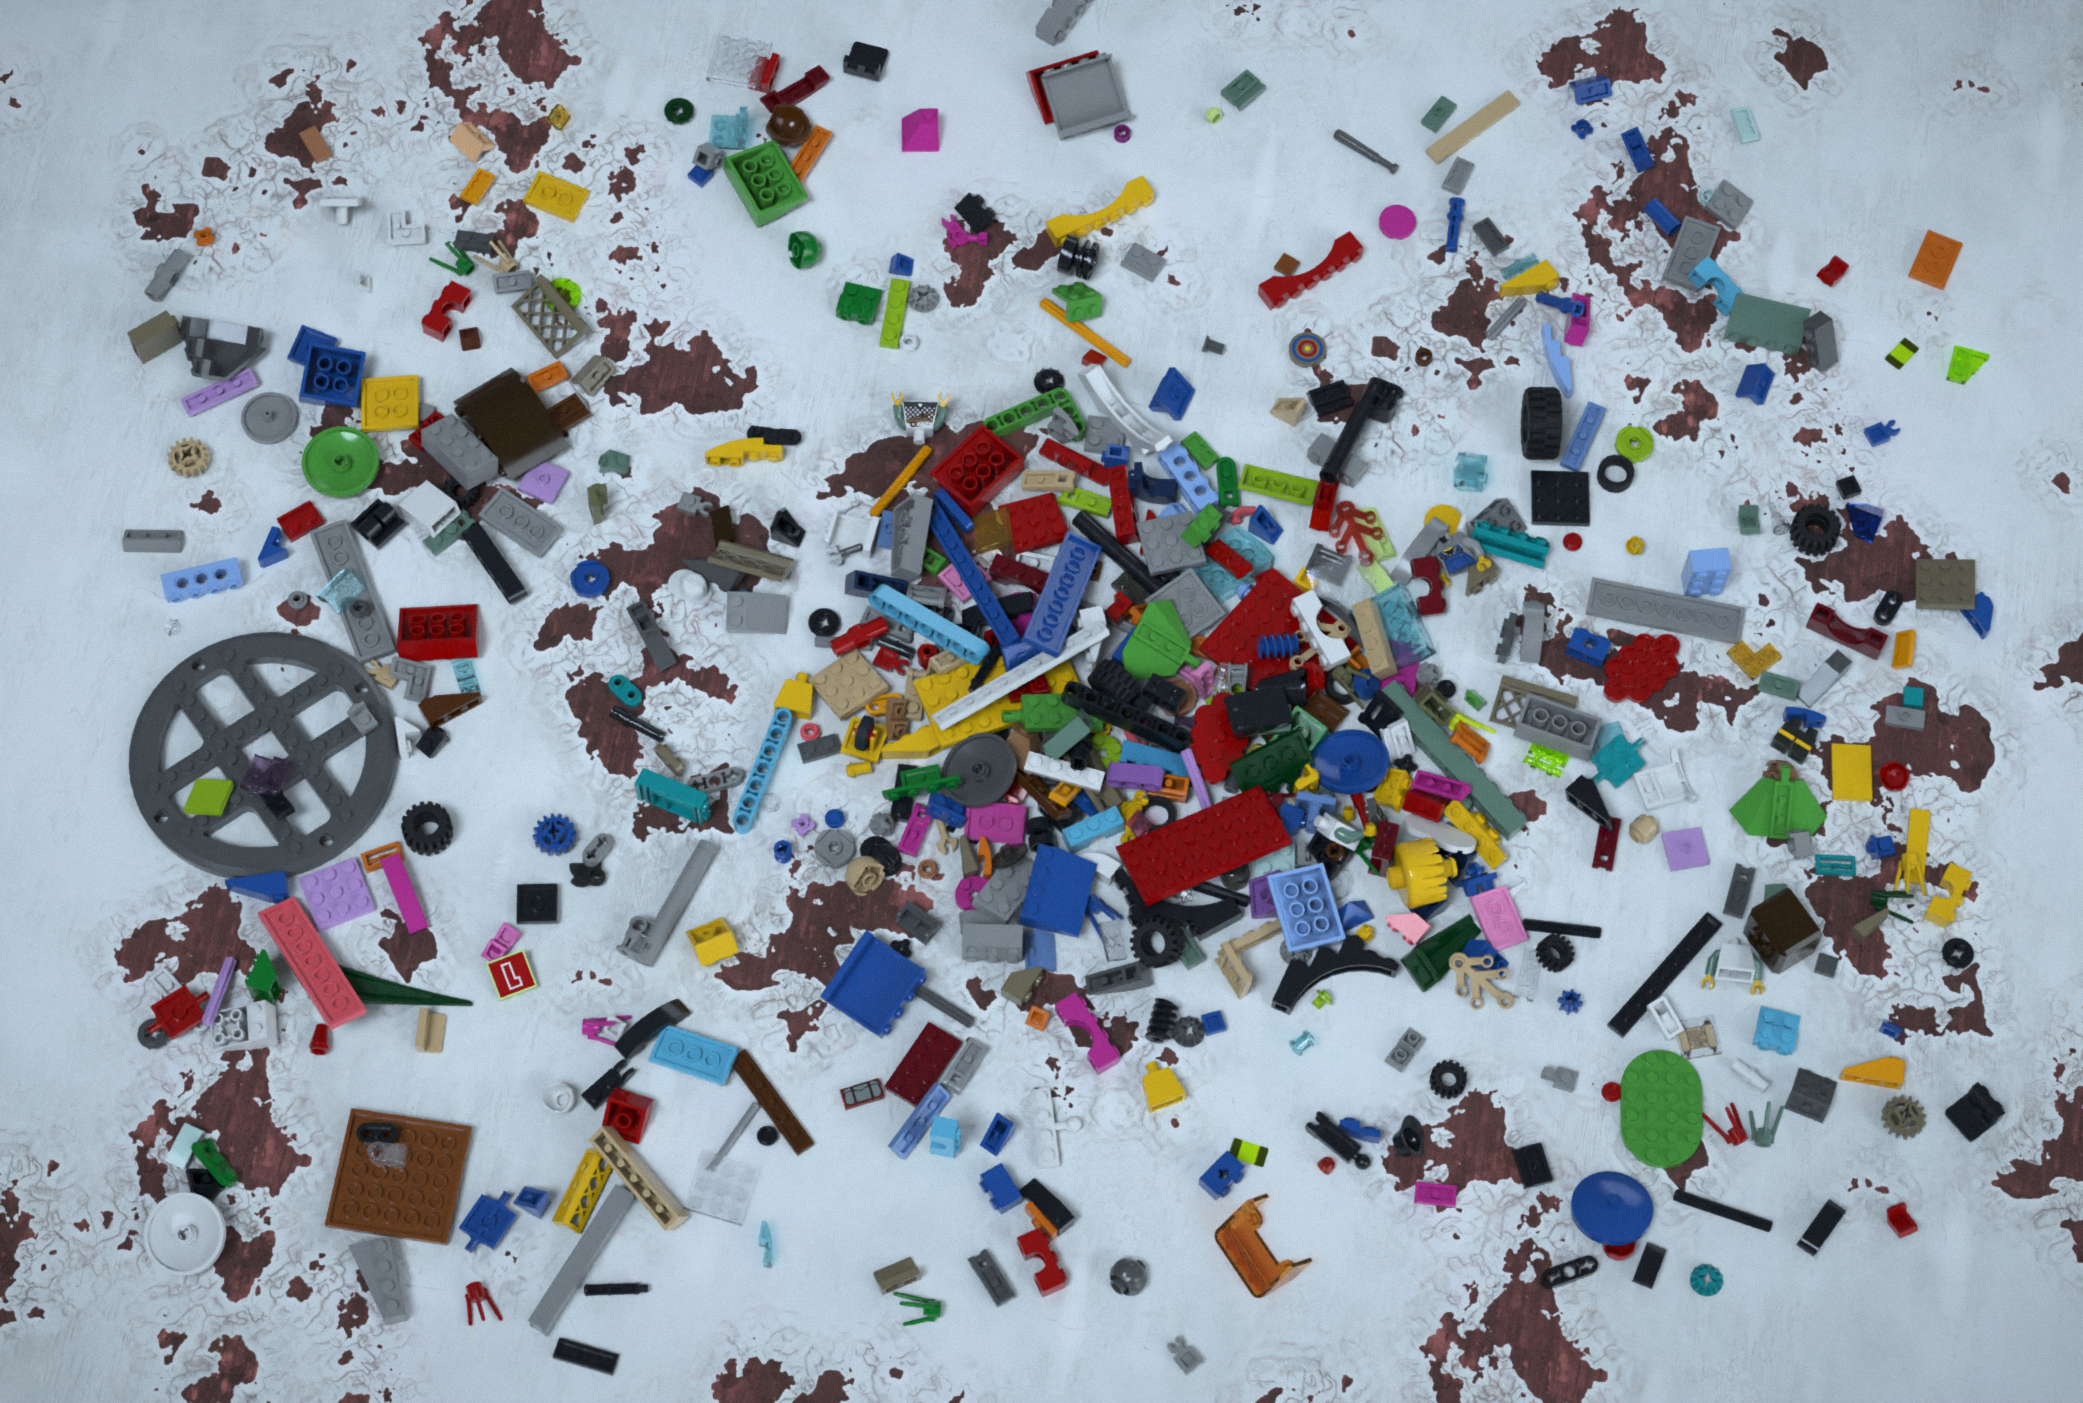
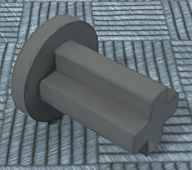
M1206 336L1202 352L1208 350L1221 355L1225 344L1210 340V336Z

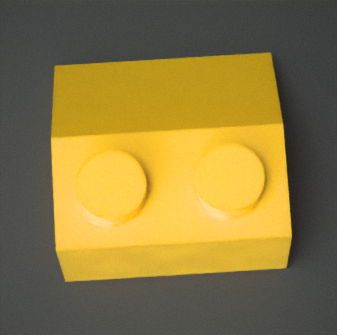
M723 917L685 932L701 966H710L717 960L730 958L734 953L739 952L733 933Z

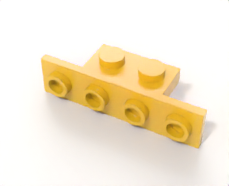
M1453 800L1443 810V813L1457 829L1470 834L1476 839L1475 850L1492 870H1495L1507 858V855L1498 846L1502 841L1498 831L1489 826L1486 822V817L1482 813L1477 811L1469 812L1461 802Z

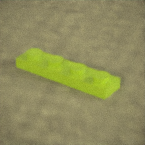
M891 278L879 347L898 350L910 281Z

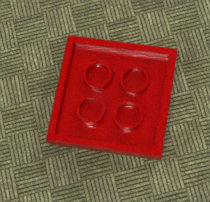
M1053 492L998 506L999 515L1015 554L1062 543L1068 530Z

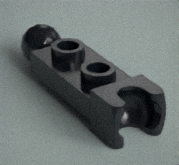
M1320 1111L1316 1113L1315 1117L1319 1125H1313L1311 1122L1306 1124L1305 1130L1310 1135L1321 1141L1347 1164L1353 1159L1355 1160L1356 1167L1360 1170H1365L1370 1166L1371 1161L1368 1155L1358 1153L1361 1150V1146L1329 1121L1330 1119Z

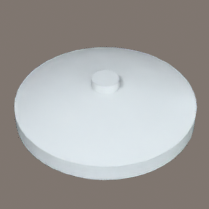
M182 1192L164 1198L152 1209L144 1227L145 1249L152 1262L161 1270L178 1276H191L208 1269L220 1256L226 1241V1225L221 1211L211 1200L195 1193Z

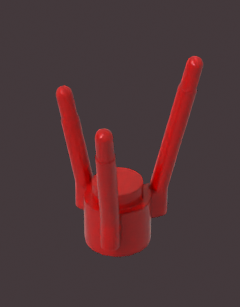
M1730 1103L1733 1115L1730 1109L1725 1107V1111L1733 1125V1128L1727 1131L1729 1133L1728 1136L1702 1112V1117L1725 1139L1727 1144L1732 1143L1735 1147L1748 1139L1734 1103Z
M472 1282L466 1286L467 1294H465V1298L467 1301L469 1326L473 1324L471 1301L477 1304L481 1320L485 1321L481 1304L484 1296L499 1321L503 1320L489 1296L487 1288H483L481 1282Z

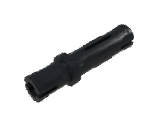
M615 705L612 707L609 717L624 723L623 726L631 727L658 741V743L663 741V736L666 735L665 731L637 718L632 712L628 713Z

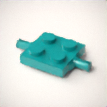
M1619 734L1590 758V761L1596 766L1598 771L1591 778L1593 781L1597 779L1595 784L1605 779L1616 789L1646 763L1637 752L1645 744L1644 740L1638 744L1642 740L1639 737V739L1631 744Z

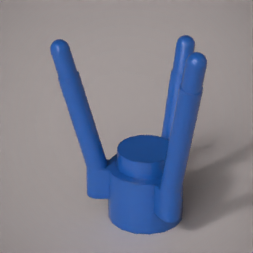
M1095 894L1089 896L1085 913L1090 918L1097 934L1105 945L1107 941L1092 914L1097 915L1103 911L1113 921L1116 920V917L1122 920L1123 916L1107 905L1101 898L1099 899Z

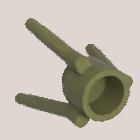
M1343 666L1336 667L1332 672V678L1364 710L1365 706L1351 691L1348 684L1352 681L1351 674L1366 679L1371 677L1352 669L1350 666L1346 669Z

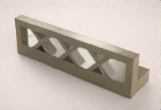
M1094 751L1089 752L1087 767L1103 771L1105 776L1100 793L1083 789L1099 813L1114 806L1118 808L1126 799L1117 787H1111L1105 783L1106 769ZM1065 752L1062 757L1065 761L1070 762V756L1068 752Z

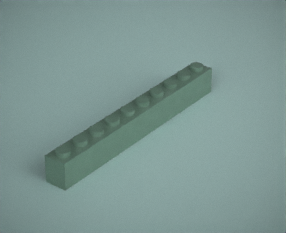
M1393 680L1381 690L1404 712L1401 718L1404 717L1408 721L1413 742L1447 778L1469 784L1472 791L1467 796L1470 797L1472 804L1486 817L1506 841H1509L1525 827L1527 823L1525 814L1513 806L1512 800L1499 791L1498 785L1486 777L1484 770L1477 767L1467 753L1464 754L1457 744H1452L1449 741L1445 729L1433 721V717L1417 704L1414 697H1410L1406 688L1401 683L1398 684ZM1379 702L1378 705L1382 708L1383 704Z

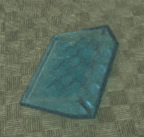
M1238 524L1218 539L1251 563L1252 571L1237 580L1206 554V565L1192 567V570L1219 605L1233 597L1242 583L1251 584L1256 575L1274 567L1275 556L1261 541ZM1189 568L1180 570V572L1183 573Z
M1398 582L1371 598L1378 605L1397 669L1420 663L1437 653L1409 590Z

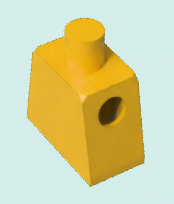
M798 672L795 680H785L774 702V713L777 709L783 707L790 710L792 717L811 721L813 685L807 683L808 675L806 673Z
M1156 1061L1145 1065L1148 1074L1142 1077V1086L1149 1113L1185 1100V1090L1169 1067L1160 1070Z

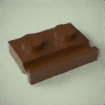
M576 393L547 409L550 413L547 416L548 419L551 420L554 426H558L561 433L590 417V412Z
M1318 690L1308 700L1307 707L1302 708L1329 728L1331 734L1335 732L1350 712Z

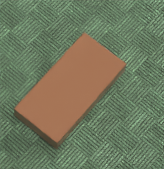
M316 126L299 133L301 140L316 164L333 156Z

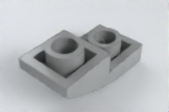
M1409 1027L1386 1057L1385 1062L1399 1072H1402L1426 1038Z

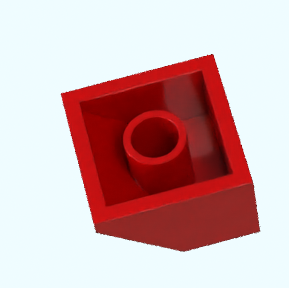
M615 1087L608 1097L602 1126H613L624 1140L639 1145L650 1118L654 1099Z

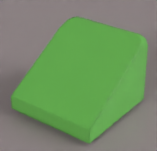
M1473 689L1466 691L1464 700L1479 712L1487 704V701Z

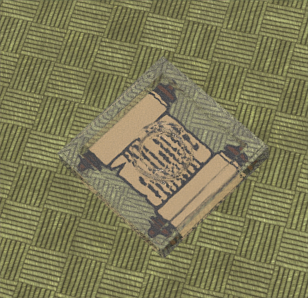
M1713 1014L1679 1020L1685 1029L1676 1035L1683 1058L1690 1060L1722 1054L1723 1051Z

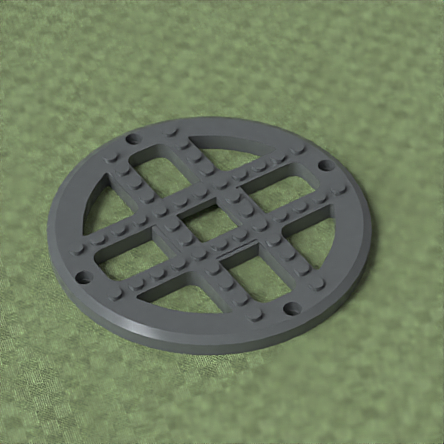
M259 632L228 638L201 649L178 664L161 680L145 702L137 718L129 749L130 783L136 803L150 830L166 848L186 863L210 874L229 879L285 871L288 878L310 871L336 858L351 847L375 821L390 793L397 764V738L390 709L379 687L365 669L351 657L325 642L307 636L281 632ZM287 664L301 667L317 674L284 695L273 697L266 691L248 665ZM198 666H205L203 670L196 671ZM226 675L233 680L254 710L222 730L198 698L197 692L215 678ZM362 688H365V689L368 690V691H367L366 693H364V694H359V693H358V691H359L360 689H362ZM335 691L344 693L352 705L364 701L367 709L379 725L364 735L366 736L364 766L360 779L349 800L343 796L323 768V764L326 760L363 736L348 717L309 742L292 720L293 717ZM181 710L202 738L203 744L198 750L161 773L163 742L176 712ZM269 729L288 756L258 776H255L237 749ZM215 767H218L226 780L233 781L234 791L231 792L221 816L195 815L192 818H183L170 802L171 797L176 792ZM273 779L282 791L285 792L305 779L330 813V818L311 833L300 835L293 829L286 818L279 822L257 793L256 788ZM253 812L265 825L278 843V846L241 847L226 844L208 836L242 814ZM161 817L168 818L165 822L158 823ZM327 840L333 842L328 847L323 846V843Z

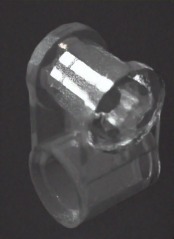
M373 1142L368 1146L367 1152L370 1162L374 1165L405 1168L409 1147L401 1143ZM377 1151L381 1152L378 1154V1156H374V1154H376Z

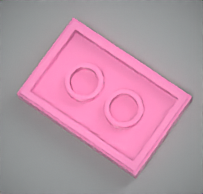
M1506 885L1469 898L1485 939L1496 951L1529 940Z

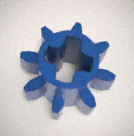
M1573 989L1570 992L1563 990L1562 997L1557 999V1002L1561 1003L1559 1010H1564L1566 1015L1569 1012L1577 1014L1578 1007H1582L1583 1004L1582 1001H1579L1581 994H1576Z

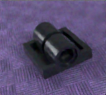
M379 498L350 523L351 527L377 550L384 546L406 525L405 521L398 516L396 510L389 503H383Z

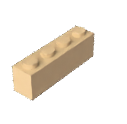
M1369 598L1351 605L1372 675L1383 680L1397 674L1398 671L1378 605Z

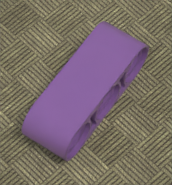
M1110 762L1105 783L1108 786L1117 788L1160 791L1165 770L1158 766Z

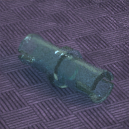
M1532 253L1521 260H1515L1513 264L1500 269L1501 274L1504 273L1502 277L1507 280L1539 264L1538 259L1535 260L1537 256Z

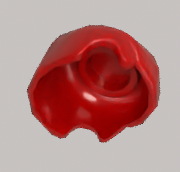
M1890 761L1883 764L1880 768L1879 780L1887 790L1898 792L1905 789L1909 784L1910 773L1905 765L1896 761Z
M1635 1242L1622 1246L1603 1244L1602 1247L1608 1258L1614 1261H1624L1632 1255L1636 1244Z

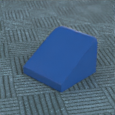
M900 253L895 254L890 261L889 273L911 276L914 259Z
M1883 1019L1879 1032L1898 1039L1902 1032V1026Z

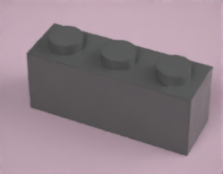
M1820 310L1803 321V334L1806 342L1807 362L1812 368L1822 372L1838 362L1833 319Z

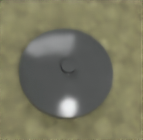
M992 733L970 735L951 749L942 767L941 778L959 775L962 784L958 785L957 788H944V790L953 801L963 807L980 808L992 804L1001 798L1011 786L1017 769L1016 756L1012 747L998 735Z

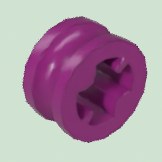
M1118 125L1115 127L1114 138L1117 142L1125 143L1129 141L1130 129L1128 126Z

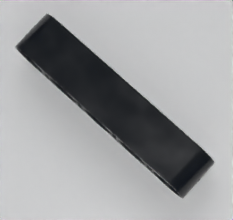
M479 523L461 532L470 549L510 605L528 595L523 584Z

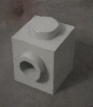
M709 142L701 144L696 149L692 163L707 171L718 167L722 161L721 155L723 150Z

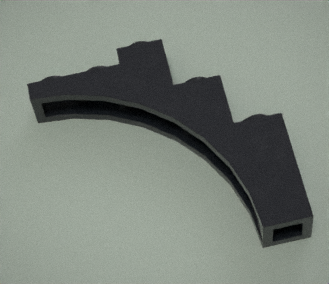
M1124 869L1116 871L1114 883L1119 891L1122 890L1125 894L1124 899L1130 907L1127 918L1132 927L1142 923V920L1165 916L1166 919H1173L1172 923L1177 922L1180 925L1179 927L1183 926L1186 928L1189 926L1192 936L1202 941L1241 920L1242 912L1232 896L1207 905L1185 906L1161 900L1146 907L1133 881Z
M1347 934L1338 954L1330 948L1319 947L1310 967L1303 961L1291 959L1272 1000L1271 1007L1290 1015L1302 996L1323 980L1347 972L1361 971L1380 973L1395 978L1399 964L1391 958L1378 956L1373 950H1364L1365 941H1362V938L1357 935L1351 936Z

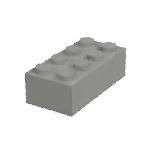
M453 414L421 430V446L467 491L498 474V458Z
M1528 693L1513 736L1588 762L1603 718Z

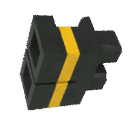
M1793 717L1789 722L1786 721L1774 736L1770 746L1784 755L1788 752L1787 757L1802 765L1816 742L1815 738L1818 731L1809 727L1806 732H1803L1799 729L1802 724L1801 720Z

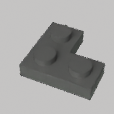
M1510 612L1509 618H1504L1500 638H1503L1502 644H1497L1495 652L1496 655H1499L1498 663H1505L1518 615L1516 613Z

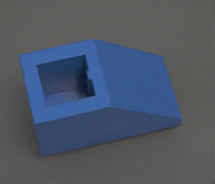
M1469 939L1462 952L1467 957H1482L1486 954L1493 957V965L1489 968H1485L1482 965H1472V967L1478 970L1506 968L1509 964L1487 940ZM1489 958L1483 960L1486 964L1491 963ZM1504 971L1499 972V975L1502 976Z

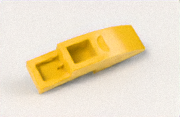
M764 438L734 440L705 452L706 464L715 467L720 465H729L730 467L744 466L745 459L750 461H783L782 445H764Z

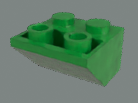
M262 949L260 954L255 956L253 970L247 974L245 983L252 999L258 1001L266 1000L275 1005L282 986L266 950Z

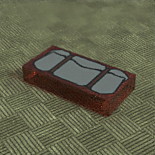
M879 1078L840 1090L845 1110L885 1099Z

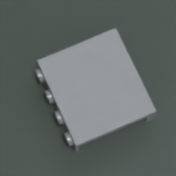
M1106 52L1096 55L1095 59L1091 60L1084 58L1075 65L1067 63L1058 70L1050 68L1041 75V83L1060 140L1127 121L1132 117L1131 111L1127 110L1111 60L1112 53L1108 55Z

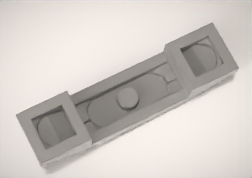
M1434 516L1405 551L1390 577L1406 587L1412 579L1410 561L1414 558L1427 557L1437 542L1440 541L1437 535L1442 530L1448 531L1450 526Z

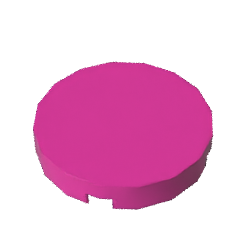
M1391 205L1386 207L1380 214L1379 228L1382 234L1390 239H1405L1415 229V215L1405 206Z

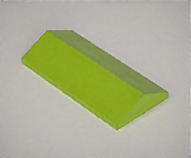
M1245 464L1238 489L1312 506L1319 481Z

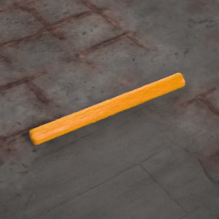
M1043 298L1041 300L1040 307L1124 368L1130 365L1131 358L1081 322L1069 323L1066 321V311L1049 299Z

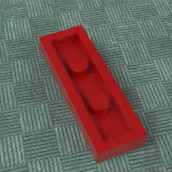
M1220 539L1204 548L1205 554L1237 580L1253 570L1251 563Z

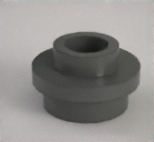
M356 599L351 603L349 610L353 617L363 618L369 612V605L362 599ZM357 608H363L361 611H356Z

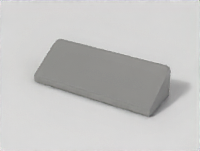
M126 529L122 539L123 551L180 553L182 550L183 531Z

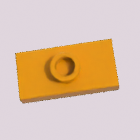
M478 168L460 194V199L477 206L495 180V175Z
M1913 629L1896 632L1892 668L1895 670L1912 667L1916 632Z

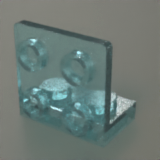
M740 106V114L736 113V116L712 115L709 143L720 149L746 150L749 119L748 107Z

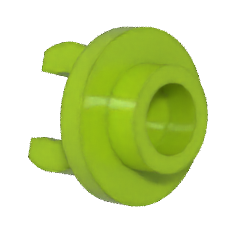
M1318 989L1316 991L1319 996L1312 1001V1004L1320 1010L1326 1002L1329 1005L1332 1004L1330 1001L1332 997L1325 990L1321 992Z

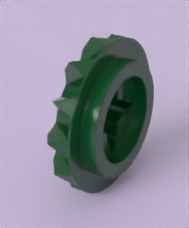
M684 98L672 99L664 108L667 121H671L673 125L675 123L682 125L684 122H689V119L693 117V105ZM682 107V113L676 116V111H679Z

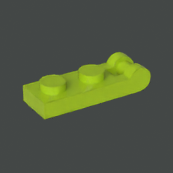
M1076 487L1070 493L1061 491L1062 494L1056 501L1060 506H1068L1080 511L1085 510L1090 514L1106 519L1112 507L1111 498Z

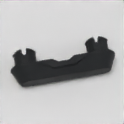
M752 425L747 431L748 438H764V444L796 445L802 439L800 432L796 429H773Z

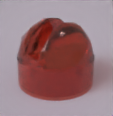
M1324 1157L1317 1162V1166L1324 1174L1329 1175L1335 1167V1162L1330 1157Z

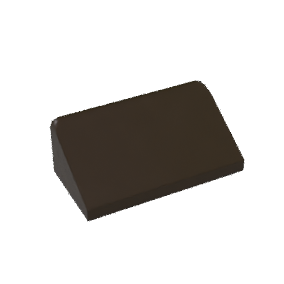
M729 505L712 511L711 519L716 547H718L721 539L735 543Z

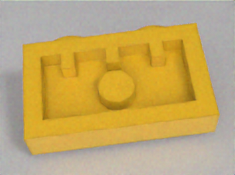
M1309 764L1304 766L1303 776L1296 780L1293 793L1297 794V791H1310L1316 794L1319 774L1315 768H1311ZM1292 797L1294 803L1296 802V797Z
M1389 768L1386 777L1378 784L1373 797L1380 806L1392 807L1395 813H1400L1406 793L1411 789L1412 779L1406 770Z

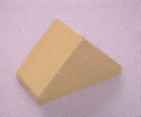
M1278 398L1269 413L1295 427L1304 413L1306 400L1304 398Z

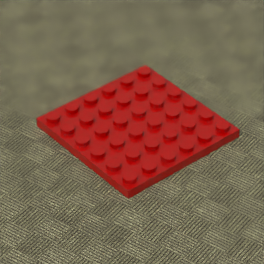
M1272 567L1204 640L1198 650L1217 666L1221 667L1227 674L1228 662L1241 665L1248 663L1247 691L1255 690V684H1258L1260 679L1291 671L1289 668L1291 658L1288 653L1285 654V658H1282L1281 654L1278 653L1277 659L1274 658L1273 653L1270 654L1269 659L1263 654L1262 659L1259 660L1256 644L1257 638L1260 639L1261 635H1265L1267 639L1268 635L1272 634L1275 639L1276 634H1280L1283 637L1287 633L1290 637L1292 633L1301 630L1300 622L1290 611V605L1294 598L1304 594V592ZM1324 609L1320 610V613L1316 616L1320 623L1334 624L1338 621ZM1338 627L1340 631H1345L1343 627ZM1321 631V632H1322L1324 635H1326V636H1327L1329 633H1331V632ZM1298 634L1297 638L1302 639L1303 636ZM1349 636L1344 639L1349 652L1358 645ZM1307 642L1298 643V655L1300 656L1310 649V644ZM1318 653L1306 662H1315L1316 665H1319ZM1299 660L1294 661L1297 665L1301 664ZM1330 671L1324 672L1325 681H1326V677H1327V675H1328V673H1329ZM1307 684L1308 693L1306 699L1309 700L1317 690L1308 688ZM1291 705V712L1296 707L1295 705Z

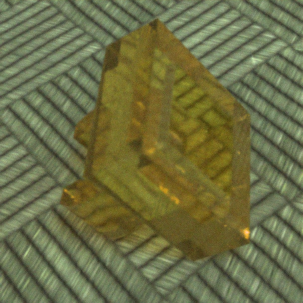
M556 104L551 109V113L546 116L549 124H552L559 131H562L571 118L561 104Z

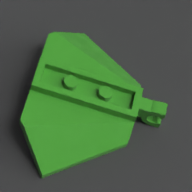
M1170 599L1148 603L1122 651L1123 668L1135 680L1150 679L1153 673L1160 677L1174 676L1183 663L1194 670L1201 662V660L1189 654L1192 641Z
M1781 764L1780 779L1763 776L1729 809V812L1748 835L1789 839L1785 835V831L1804 828L1809 831L1811 837L1826 820L1827 815L1804 780H1789L1791 769L1789 764Z

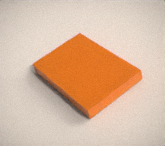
M1928 230L1908 277L1943 291L1963 243Z

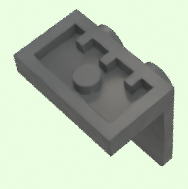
M1507 498L1495 499L1470 521L1473 527L1475 521L1485 520L1493 526H1506L1510 531L1524 532L1527 530V526Z
M1799 1068L1784 1108L1823 1123L1831 1105L1837 1082L1815 1074L1810 1070Z

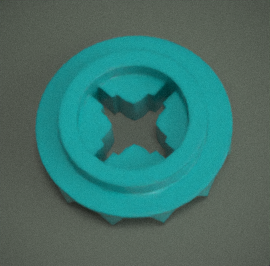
M1701 1264L1693 1269L1690 1275V1284L1699 1295L1713 1296L1722 1288L1723 1275H1721L1718 1268L1711 1264ZM1709 1273V1279L1713 1282H1709L1704 1287L1705 1283L1701 1277H1705Z

